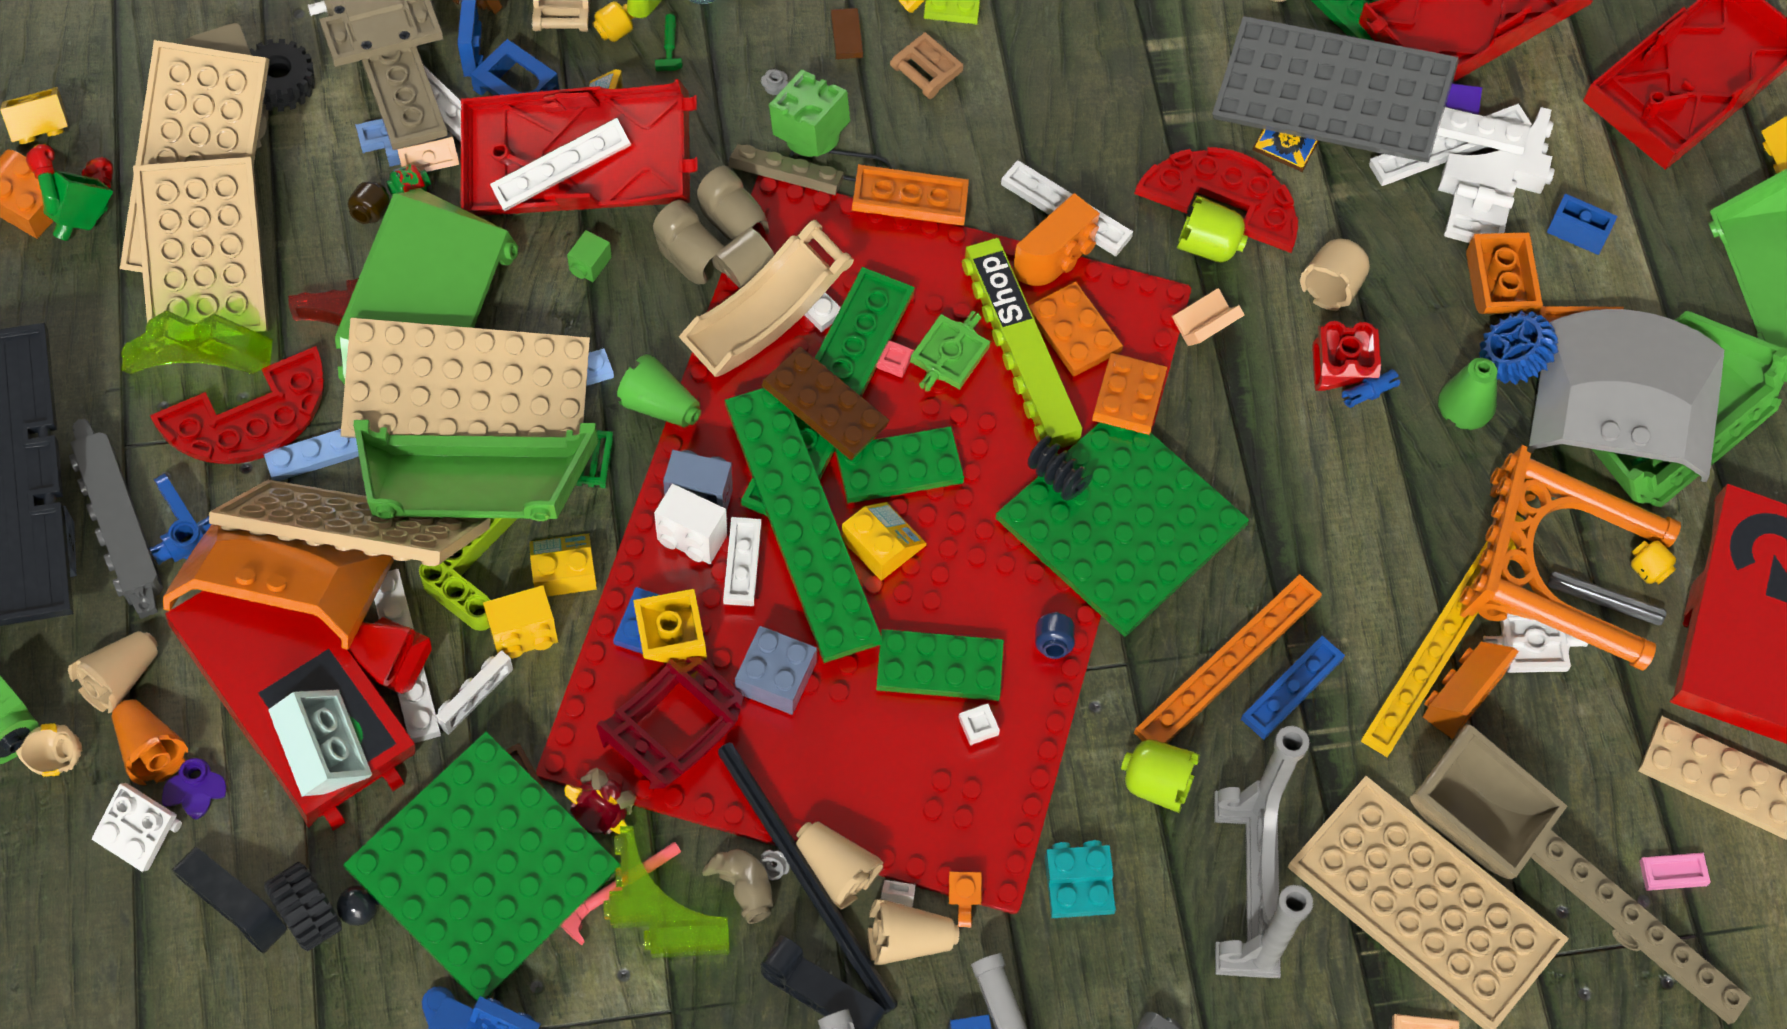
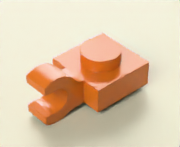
M949 872V904H959L958 927H972V905H981L982 872Z

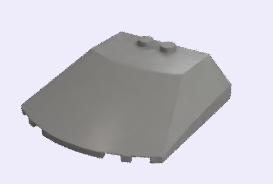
M1624 309L1590 310L1567 315L1549 322V324H1552L1555 329L1554 332L1558 337V353L1554 354L1555 362L1547 363L1548 371H1540L1528 452L1534 453V450L1538 448L1566 444L1683 464L1701 476L1700 481L1707 482L1711 468L1725 350L1701 332L1685 324L1641 311Z

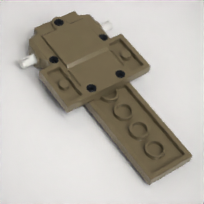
M323 0L307 4L311 16L327 12L328 17L321 18L319 21L334 66L337 67L362 61L393 150L448 136L445 123L416 47L443 39L442 31L430 0Z

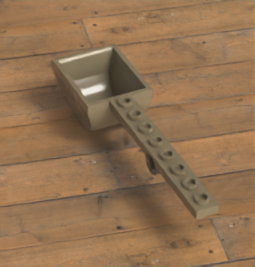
M1467 724L1458 732L1451 746L1421 786L1410 796V801L1414 808L1439 834L1465 855L1491 872L1506 879H1513L1518 876L1528 860L1532 858L1614 927L1612 934L1621 945L1633 951L1641 950L1727 1024L1735 1023L1751 999L1554 833L1551 828L1567 808V805L1473 726Z

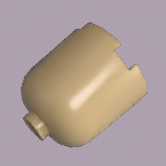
M1349 239L1330 240L1319 250L1302 272L1300 284L1303 292L1308 290L1315 298L1313 303L1326 310L1338 311L1340 307L1349 306L1367 278L1370 269L1368 255L1361 246Z

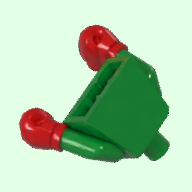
M38 144L26 154V163L35 178L39 180L44 214L56 223L52 235L61 240L69 241L74 228L90 230L96 221L108 211L109 199L113 193V190L110 189L113 164L105 157H98L87 162L81 175L54 170L52 164L55 154L52 147L46 144Z

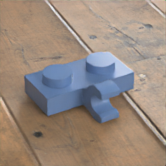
M382 119L356 124L363 153L385 148L389 166L401 164L398 151L392 149Z

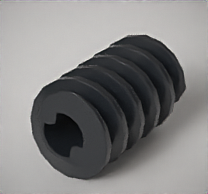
M1047 435L1031 451L1027 462L1028 467L1036 469V474L1039 477H1044L1046 484L1053 485L1052 488L1055 492H1061L1063 500H1072L1088 487L1093 476L1091 474L1083 478L1082 476L1086 468L1081 466L1075 470L1077 459L1073 458L1066 462L1069 452L1063 451L1058 454L1061 445L1055 443L1050 447L1049 444L1052 441V436Z

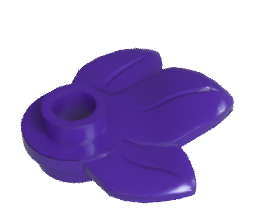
M188 759L181 765L179 774L166 782L162 793L163 806L170 807L182 803L184 810L191 818L195 820L200 819L208 811L211 798L221 799L226 796V783L221 775L211 772L210 766L203 759ZM194 771L201 772L199 777L195 779L190 778Z

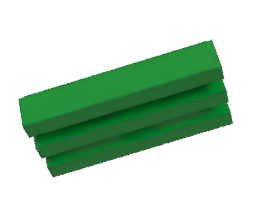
M597 430L598 443L592 454L589 476H584V468L576 486L588 484V487L600 485V488H606L614 437L612 431ZM601 438H606L601 475L596 477Z

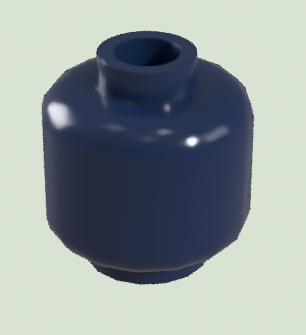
M1052 612L1038 619L1035 627V643L1039 652L1048 658L1059 659L1073 650L1075 646V624L1070 617L1058 612Z

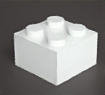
M671 484L654 512L657 540L669 549L677 548L685 552L694 561H704L711 564L727 537L726 509L674 484Z

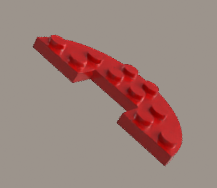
M1207 147V150L1191 152V149L1179 151L1169 155V159L1160 164L1153 165L1140 179L1135 189V194L1186 214L1196 192L1245 210L1247 214L1244 218V235L1292 253L1297 238L1298 217H1296L1293 206L1294 200L1285 184L1281 185L1272 175L1273 171L1263 163L1237 151Z
M312 347L262 368V373L271 390L266 395L216 415L206 392L151 414V420L161 436L171 446L192 458L217 464L246 463L264 458V454L287 446L307 428L318 411L324 392L325 380L324 369L317 347Z

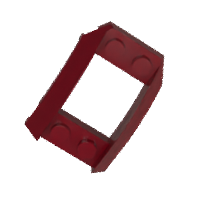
M687 657L686 661L674 662L670 659L666 666L641 691L615 710L614 715L604 722L601 720L597 723V730L604 748L610 744L651 781L649 789L665 788L704 757L737 723L744 696L700 657ZM680 683L719 719L690 747L675 758L637 723Z

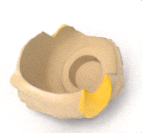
M50 723L42 724L40 727L30 731L22 746L16 751V754L31 771L47 777L59 776L63 771L68 772V770H72L83 750L79 737L66 725Z

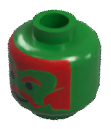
M414 164L393 170L390 173V180L386 181L391 196L395 193L408 192L415 188L427 191V187L431 185L425 169L420 171Z

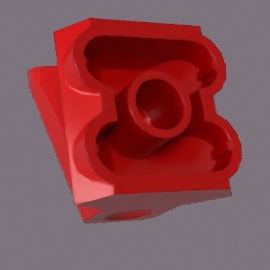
M1330 321L1325 326H1318L1319 337L1314 340L1312 345L1315 391H1326L1362 383L1363 379L1379 378L1381 358L1378 328H1374L1373 325L1367 322H1359L1354 327H1345L1344 324L1338 321Z
M382 617L375 623L362 622L348 651L368 679L403 694L413 688L432 647L429 637L416 632L410 627Z

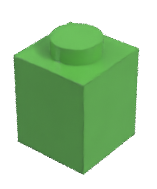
M585 230L567 254L571 273L580 279L585 278L594 282L612 258L610 242Z

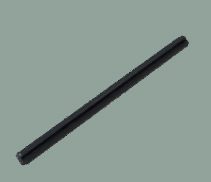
M731 742L721 746L718 749V755L777 848L784 854L791 870L871 996L885 1010V1014L893 1011L898 1005L895 997L804 858L796 842Z

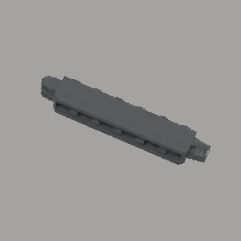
M78 419L72 426L76 440L70 442L74 454L69 455L71 464L75 472H81L82 478L77 481L83 496L89 495L91 503L86 504L92 521L97 520L100 528L95 529L98 541L101 546H107L109 553L104 554V558L109 571L115 570L117 579L112 580L119 597L125 596L129 605L134 606L140 619L158 613L156 596L163 589L160 576L149 550L116 453L110 444L108 436L101 432L95 433L91 424L86 419Z

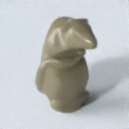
M733 849L728 852H719L709 860L702 871L703 876L720 874V879L731 882L735 886V899L743 910L741 914L746 918L748 924L758 923L771 915L769 908L774 906L771 884L764 866L758 859L742 849Z

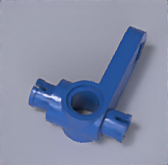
M164 473L155 478L154 481L177 521L170 526L167 533L160 536L161 543L149 548L158 565H161V563L170 558L175 563L181 559H188L212 525L209 524V516L198 523L194 521ZM192 536L190 540L181 542L183 538Z

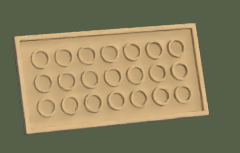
M154 40L135 166L252 157L254 163L270 59ZM133 177L120 269L142 272L135 182Z
M351 318L340 436L356 438L353 426L354 420H369L370 430L380 433V428L385 427L389 435L566 437L567 430H573V434L578 435L580 423L584 421L590 338Z
M269 479L209 512V524L220 525L223 530H248L250 534L256 536L277 535L278 539L285 541L300 539L313 546L323 544L334 545L335 549L342 551L357 549L364 551V554L370 556L391 555L393 559L398 561L414 559L422 561V564L427 566L440 565L444 560L490 529V518L393 517L391 519H381L377 516H372L366 496Z
M1367 776L1363 778L1287 867L1483 1029H1496L1569 939Z

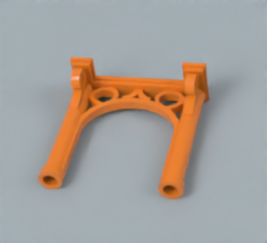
M1521 445L1514 454L1510 453L1505 459L1501 468L1496 467L1491 475L1490 483L1493 485L1490 496L1496 498L1499 495V500L1495 503L1491 512L1494 520L1485 536L1488 544L1479 560V565L1482 566L1481 572L1470 587L1466 586L1460 596L1459 602L1462 603L1460 616L1466 618L1470 615L1473 617L1478 612L1487 620L1503 621L1507 619L1509 613L1536 620L1629 661L1630 666L1644 671L1650 665L1655 655L1656 644L1578 610L1558 599L1545 585L1537 570L1533 551L1534 536L1540 521L1545 515L1555 510L1570 508L1585 511L1652 542L1660 541L1667 548H1670L1679 535L1681 522L1671 517H1661L1530 458L1531 453L1527 452L1528 447ZM1537 495L1541 507L1533 508L1527 502L1534 500ZM1517 511L1526 517L1524 521H1515ZM1511 538L1516 546V549L1509 550L1507 552L1509 541ZM1509 560L1516 561L1521 565L1525 574L1524 578H1515L1509 573ZM1529 583L1533 592L1526 590L1522 587Z

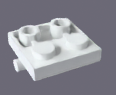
M1459 183L1454 192L1444 237L1470 243L1473 234L1504 233L1509 209L1512 208L1514 198L1498 194L1494 189L1482 186L1475 188Z
M122 783L119 784L92 840L143 872L150 869L169 830L176 833L180 829L182 822L176 819L177 814L131 785Z

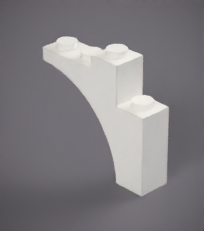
M1540 108L1535 122L1529 130L1523 155L1503 150L1480 155L1449 153L1438 190L1454 194L1457 185L1460 183L1475 188L1482 186L1494 189L1496 193L1513 197L1516 188L1541 194L1544 185H1550L1555 170L1550 168L1553 156L1546 155L1549 144L1544 143L1545 137H1550L1554 122L1549 121L1551 110Z

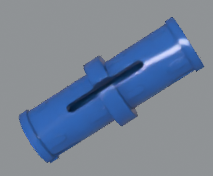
M1390 369L1386 373L1381 374L1379 378L1363 379L1361 384L1342 392V398L1349 396L1348 399L1343 401L1347 407L1352 408L1365 400L1377 399L1381 393L1400 385V379L1392 380L1399 376L1395 370Z

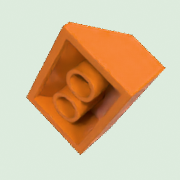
M1482 641L1475 650L1469 647L1459 660L1462 666L1458 671L1452 668L1441 682L1445 685L1439 693L1434 690L1425 701L1424 705L1428 708L1423 718L1453 740L1505 675L1519 651L1514 647Z

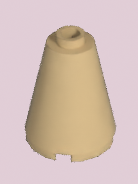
M137 631L71 663L68 667L69 677L72 682L78 679L82 685L78 691L93 707L101 712L108 709V713H112L158 655V643L151 634Z
M815 822L814 824L806 823L796 835L799 838L796 843L797 847L833 903L839 909L846 908L858 899L856 894L862 889L866 891L883 869V862L879 857L820 822Z
M876 899L872 904L869 918H875L873 928H868V949L870 959L875 961V965L951 951L953 945L958 944L959 927L954 925L952 918L884 899Z

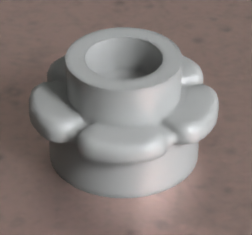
M771 69L765 73V76H762L761 83L767 93L778 95L788 84V76L783 71Z
M767 850L762 853V860L760 862L764 866L769 880H777L783 874L788 873L790 865L781 851L776 850L773 852L772 850Z

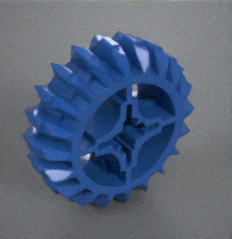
M1521 310L1518 316L1510 313L1508 319L1503 320L1499 318L1498 325H1490L1491 332L1484 333L1485 341L1479 343L1481 349L1479 352L1480 358L1489 359L1495 364L1497 380L1500 379L1504 384L1511 381L1516 385L1520 379L1527 383L1531 376L1538 378L1539 371H1548L1547 363L1555 362L1554 354L1558 353L1557 344L1559 342L1554 332L1555 329L1542 315L1537 316L1533 311L1526 314Z

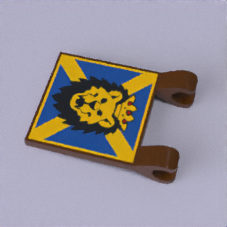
M1263 129L1253 146V151L1303 172L1319 140Z

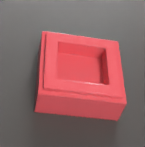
M889 340L879 359L877 368L903 378L914 350Z

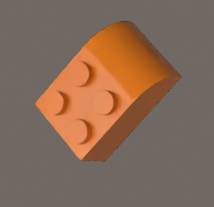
M8 149L0 156V218L38 239L52 224L53 220L44 214L39 180L35 178L33 172L29 169L26 157L14 150Z
M1073 193L1016 245L1013 266L1016 279L1028 285L1041 286L1051 283L1064 271L1067 273L1072 270L1077 263V259L1083 254L1088 255L1096 245L1095 236L1099 229L1098 220L1100 213Z
M1530 232L1473 234L1466 250L1474 302L1478 313H1520L1521 310L1524 313L1532 311L1538 313L1542 309L1543 303Z

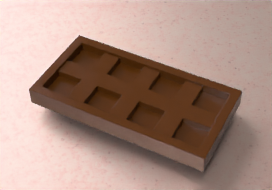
M801 346L771 372L761 385L851 461L887 427L890 421Z

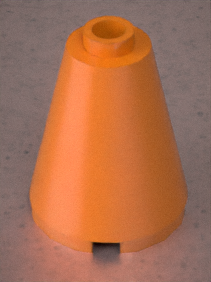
M124 700L113 710L112 721L126 773L132 782L146 785L145 781L154 779L156 783H159L171 777L180 769L181 765L185 762L183 756L185 752L188 753V748L179 735L138 700Z

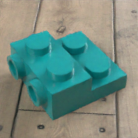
M1091 840L1084 842L1083 847L1071 848L1070 843L1060 842L1051 846L1052 849L1046 850L1045 867L1051 918L1115 914L1110 845L1102 846L1101 841Z

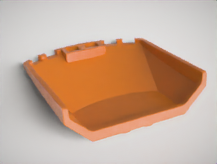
M212 524L164 594L163 607L164 610L171 611L179 596L190 590L198 589L309 613L321 618L340 637L342 649L348 650L394 559L392 558L393 556L385 554L378 556L366 555L364 551L357 549L348 551L337 550L334 545L328 544L313 546L300 539L280 540L277 535L256 536L250 534L248 530L228 531L223 530L220 525Z

